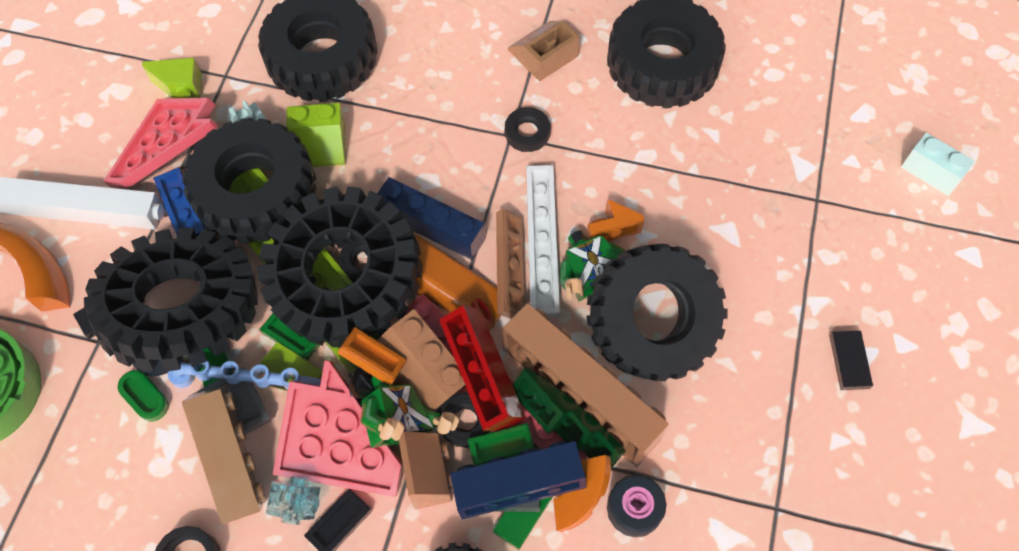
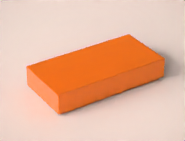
M354 327L337 352L388 386L392 385L407 361L356 327Z

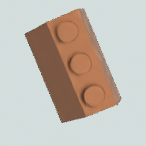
M415 309L392 325L376 340L407 360L395 378L393 386H412L420 402L427 409L437 410L450 397L465 387L455 358Z

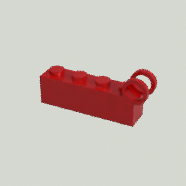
M476 298L471 302V307L462 305L439 319L483 431H499L525 419L523 409L488 326L493 323V316L486 303L480 298ZM479 307L483 311L485 317L481 314Z

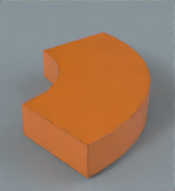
M603 455L582 460L586 488L565 493L553 499L556 531L564 532L582 524L593 514V509L598 504L601 496L605 495L611 473V458L609 456Z

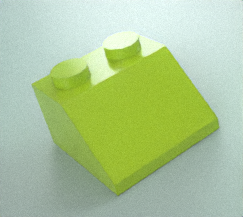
M340 103L287 107L286 127L288 131L294 132L300 138L302 144L305 145L313 167L346 165L345 120Z

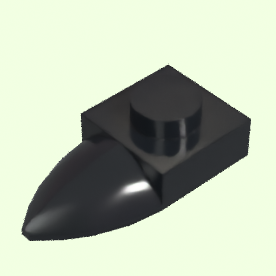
M357 367L348 375L350 377L349 393L351 397L365 398L375 391L371 381L373 375L362 368Z

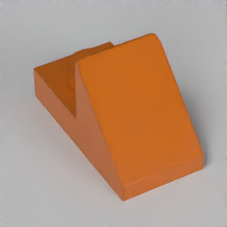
M607 199L605 208L607 219H596L588 224L586 238L590 240L597 236H603L609 242L642 232L644 225V216Z

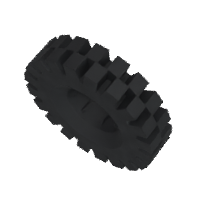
M347 186L344 195L338 187L324 189V199L319 200L315 193L302 198L301 200L305 208L301 211H298L291 205L282 214L288 222L284 226L274 222L267 233L274 242L273 244L263 243L259 255L266 265L258 266V280L265 286L260 290L265 302L272 307L270 310L281 322L300 337L304 336L309 342L323 346L324 342H327L331 347H341L354 327L368 336L374 331L379 336L383 335L391 327L388 322L393 317L400 320L407 313L409 308L405 302L407 299L415 300L420 288L416 278H422L423 264L418 257L422 255L421 250L406 219L391 202L387 204L383 196L369 191L366 196L361 188ZM346 239L351 242L358 241L365 245L362 249L367 255L366 267L363 268V273L353 284L347 285L346 288L340 290H330L327 287L321 289L315 285L314 282L317 279L312 273L313 265L317 260L318 254L326 246L333 244L335 241Z
M179 228L176 239H172L169 229L155 232L156 243L152 244L143 235L131 241L134 252H130L121 246L110 254L113 263L102 261L94 270L97 278H89L85 288L88 295L84 297L86 316L103 350L110 357L115 355L117 362L128 367L136 362L138 369L154 372L160 360L164 371L167 372L181 370V358L183 356H188L191 367L207 362L203 349L208 348L216 356L230 349L226 337L238 342L247 332L245 323L252 324L256 315L255 305H258V292L250 261L248 262L247 255L241 247L236 248L235 242L226 236L218 240L216 232L205 229L196 237L194 228ZM183 278L201 283L199 292L191 300L180 306L168 309H155L142 304L145 302V296L154 287L163 282Z

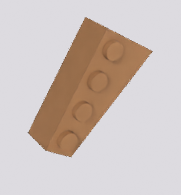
M228 384L190 395L182 401V405L221 524L224 525L260 512L262 501H265L266 497L261 482L256 483L253 471L256 470L255 462L251 452L247 453L244 440H246L245 431L242 423L238 422L235 412V400L231 391H229Z

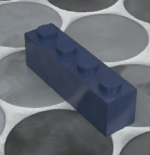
M391 177L387 178L377 194L383 196L387 204L391 202L401 212L412 231L470 260H473L486 239L484 222Z
M558 441L551 444L550 448L538 451L537 449H527L520 452L519 456L511 458L495 457L489 460L487 464L479 466L472 464L459 467L456 472L450 473L457 511L462 520L586 488V478L575 441L570 443Z

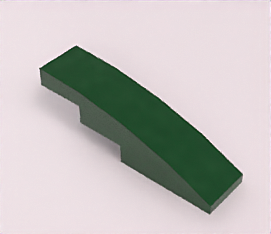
M529 368L522 370L512 386L520 403L546 433L550 434L556 431L563 441L568 443L575 441L578 453L583 451L589 459L603 455L609 456L612 469L626 450L602 425L558 388Z

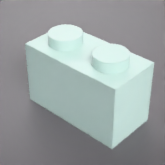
M926 132L901 168L949 196L975 161Z

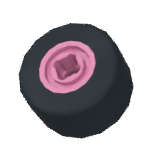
M632 475L626 476L616 483L610 492L606 508L608 518L616 530L623 535L637 538L647 536L656 530L665 516L667 503L665 494L658 483L646 476Z

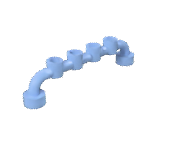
M207 361L191 367L190 363L181 362V370L168 371L169 381L177 388L190 386L195 376L201 381H207L210 378L225 379L229 384L246 381L254 382L260 388H266L271 384L285 386L287 390L289 387L288 380L291 377H295L294 381L315 385L321 384V379L300 376L294 368H287L282 373H274L261 364L254 366L251 370L241 369L233 361H227L222 366H214ZM235 370L232 375H229L231 371ZM261 374H265L263 378L258 379Z

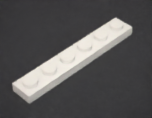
M553 165L526 166L530 305L534 309L540 308L546 313L548 318H559L560 305Z

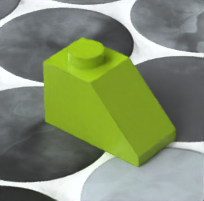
M194 58L142 62V67L150 81L171 98H200L202 74Z

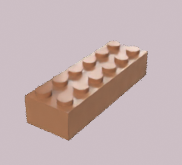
M527 303L503 326V350L523 368H529L582 407L626 450L623 456L636 468L660 443L669 425L664 414L657 408H650L641 400V395L630 386L625 387L617 380L618 377L612 369L607 366L602 367L594 360L593 354L587 348L576 345L572 341L570 334L562 327L556 328L549 322L548 316L540 308L534 309Z

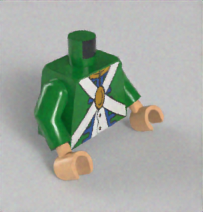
M578 230L568 237L572 247L566 250L565 260L561 263L559 283L566 291L567 299H571V294L575 293L577 300L582 301L588 298V295L593 294L595 287L592 283L595 277L601 275L604 271L603 266L608 261L616 259L621 252L626 250L612 242H607L603 236L587 240L583 231Z
M374 376L371 378L375 391L362 400L360 419L361 424L367 428L371 448L399 444L403 431L428 433L437 427V431L440 434H447L450 430H456L459 417L451 412H443L440 415L427 409L420 402L412 386H393V383L391 386H388Z

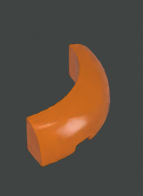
M0 222V251L8 254L18 263L24 278L25 298L41 312L70 308L68 283L54 255L39 240L28 233Z

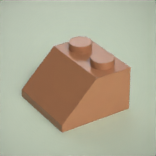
M403 431L399 439L408 496L414 509L417 510L452 502L450 492H453L450 473H446L444 462L450 461L446 442L440 443L437 433Z

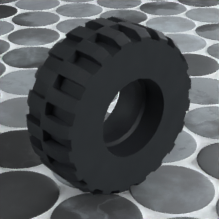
M285 0L282 3H277L272 8V12L267 14L262 22L263 26H261L258 34V47L267 73L279 89L285 90L286 94L295 98L298 96L305 101L319 100L324 102L336 97L338 99L344 97L349 91H355L361 82H365L371 74L370 70L376 64L377 44L372 21L368 17L367 11L361 5H358V2L355 0ZM317 39L337 41L330 48L320 52L301 51L306 44Z
M639 0L634 3V6L630 5L613 23L607 54L610 76L615 82L617 81V86L623 93H628L631 99L636 102L641 101L646 106H662V108L668 109L672 108V106L682 107L688 105L690 101L695 102L702 98L706 92L710 91L718 78L726 51L723 30L721 27H718V21L713 15L710 16L706 8L694 4L692 0ZM654 45H668L681 51L684 56L676 59H664L653 55L646 48Z
M244 118L234 123L230 121L224 123L223 127L208 132L206 134L207 137L202 141L199 140L194 146L192 155L189 154L185 163L187 170H184L182 177L186 199L201 223H204L209 231L216 232L221 237L226 236L233 241L236 239L244 244H250L252 241H269L270 237L267 233L274 222L284 226L288 221L282 214L291 205L298 211H301L305 208L301 199L312 193L316 194V174L307 149L302 144L300 138L294 132L288 131V128L279 123L272 124L270 120L260 118L258 120ZM264 168L273 171L269 181L253 192L243 194L229 192L232 182L240 174L248 170Z
M652 244L628 249L621 252L616 259L608 261L603 266L604 271L602 274L595 277L592 283L595 287L593 294L588 295L587 305H590V315H586L587 325L592 327L593 334L591 338L595 346H599L602 350L601 355L608 362L613 363L620 371L653 381H666L669 378L677 380L686 377L689 370L695 372L704 366L702 360L706 357L712 358L717 351L715 345L718 339H723L725 329L722 328L723 320L728 319V308H724L723 299H726L724 288L718 287L716 281L719 277L713 269H706L704 267L706 261L699 255H690L688 249L681 246L672 247L669 244ZM657 283L665 285L675 296L678 304V319L669 335L661 340L654 341L646 339L639 333L633 319V306L638 294L645 286Z

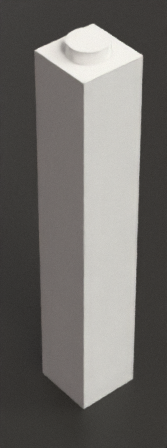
M0 177V214L157 230L159 220H162L164 216V205L155 192Z

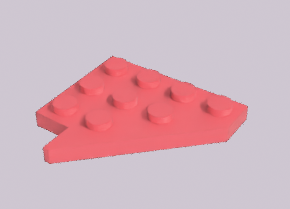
M209 98L157 99L103 182L111 188L128 189L204 138L208 132L213 129L216 130L218 125L212 119H209L215 104Z
M326 360L324 362L320 385L289 381L273 475L396 497L403 463L390 445L371 448L367 428L360 422L361 402L358 398L350 396L349 385L333 361Z

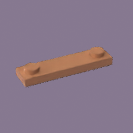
M501 209L496 212L497 314L512 319L525 306L523 221L521 217Z

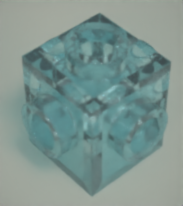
M290 476V481H272L265 514L279 517L281 522L291 525H300L301 520L314 519L319 507L321 487L309 485L310 479L299 476Z

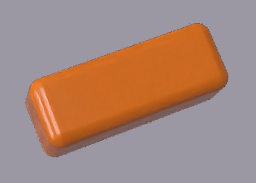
M414 235L419 243L422 254L418 257L423 264L422 278H416V282L420 287L417 295L421 296L424 294L432 303L449 312L456 310L462 305L471 307V302L476 298H480L491 311L493 323L488 328H493L501 315L497 314V287L424 238ZM479 307L481 314L485 317L483 311Z

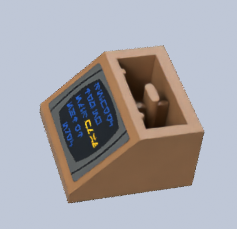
M564 21L548 22L510 45L508 51L540 82L578 57L580 36Z

